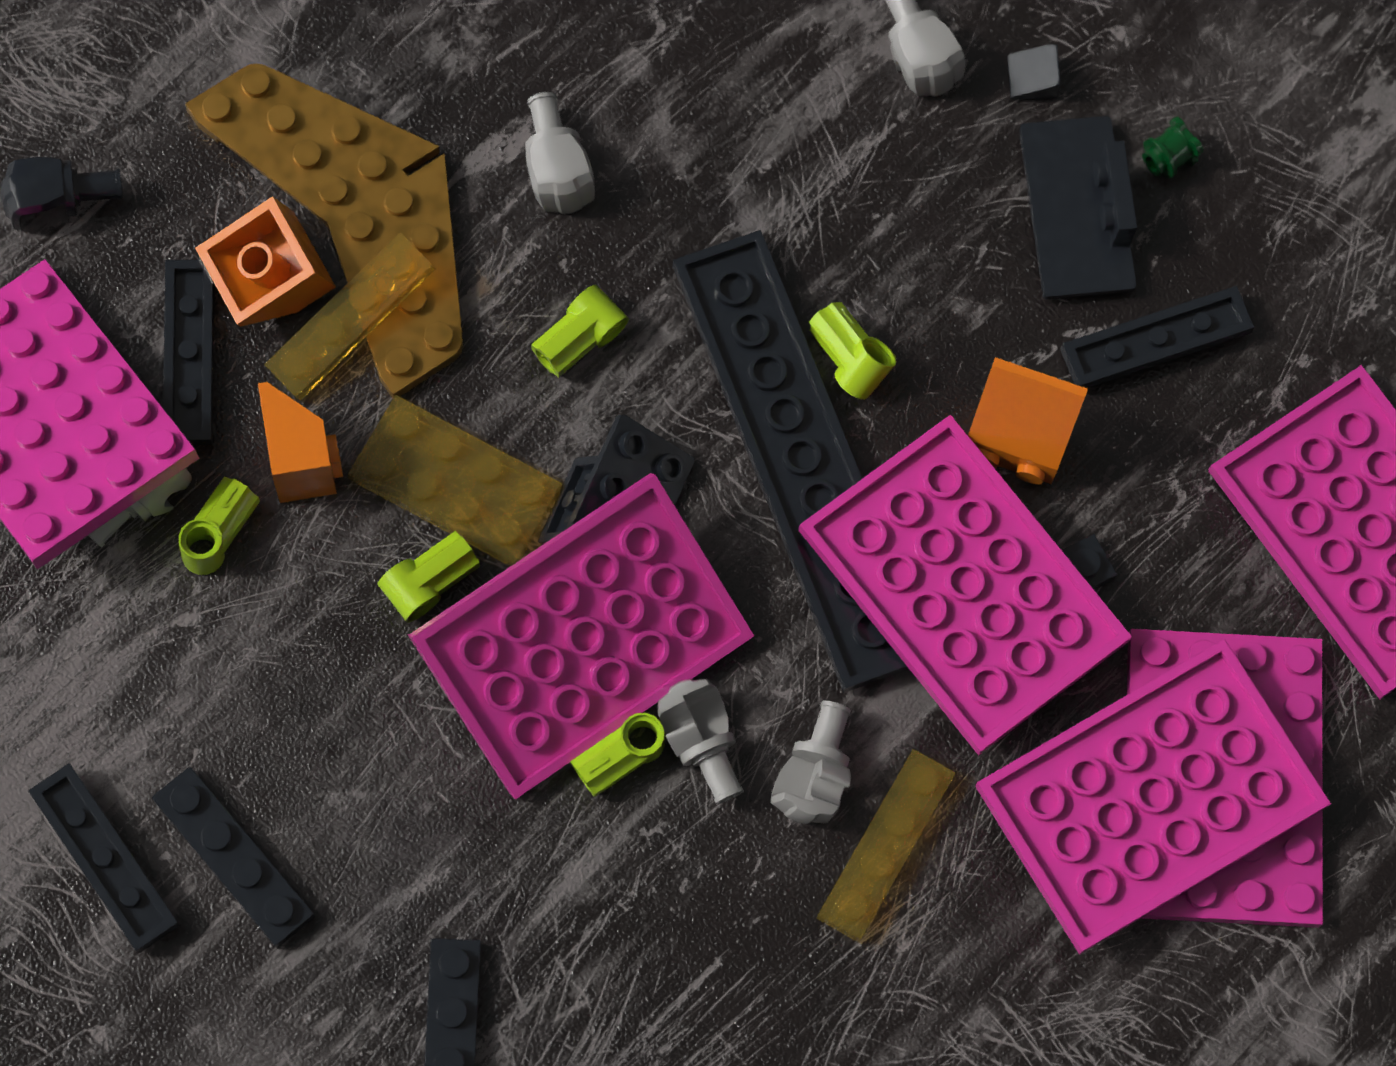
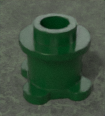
M1174 117L1169 121L1170 127L1165 129L1161 136L1144 141L1142 159L1148 170L1155 176L1162 175L1165 178L1171 179L1176 175L1178 167L1185 162L1188 165H1194L1199 161L1197 156L1204 152L1201 142L1191 134L1184 121L1179 117Z

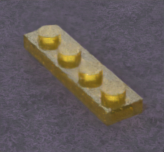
M400 232L264 365L301 401L435 270V267Z
M912 750L816 919L860 943L955 775L954 771L917 750Z

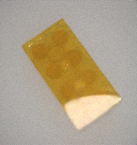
M397 395L394 396L348 473L349 480L450 534L456 531L468 544L509 566L521 560L562 488L561 482Z

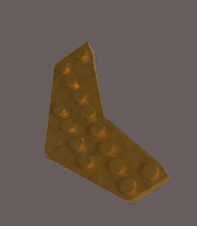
M258 63L241 68L185 103L187 112L199 129L217 143L221 141L321 219L329 229L380 381L393 400L442 370L460 356L463 349L445 155L442 154L411 175H406L440 153L438 145L277 70Z

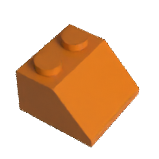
M273 196L195 248L232 317L240 327L297 313L336 287L294 211Z
M258 383L271 472L279 502L284 503L337 494L334 478L343 477L336 434L326 436L323 419L270 383Z

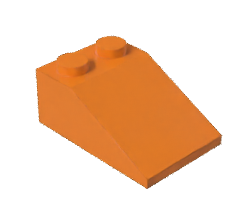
M995 357L968 437L995 469L999 466L1014 471L1019 479L1031 484H1042L1043 482L1052 484L1088 388Z

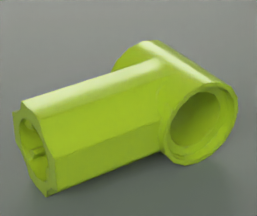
M592 285L574 299L562 319L531 344L532 351L536 354L541 364L550 373L555 374L559 378L596 345L599 348L603 347L616 338L627 325L629 318L597 285Z
M842 302L831 303L823 310L818 311L809 321L811 325L810 332L838 367L835 371V378L838 384L851 396L858 399L868 398L896 365V357L892 350L879 339L868 336Z
M224 476L195 519L187 522L182 527L179 533V548L182 561L189 571L198 575H208L215 572L222 565L225 551L260 502L259 497L248 486L234 478L230 479ZM199 540H208L214 544L213 548L204 554H197L190 550L191 545Z
M454 531L415 560L408 558L393 566L380 578L378 586L404 620L410 623L429 612L439 602L441 594L479 568L480 562L465 539Z
M636 713L630 716L623 723V726L580 754L570 763L586 788L595 798L644 763L652 762L662 754L665 747L664 728L654 715ZM639 727H647L655 732L657 739L650 748L638 749L629 741L631 733Z

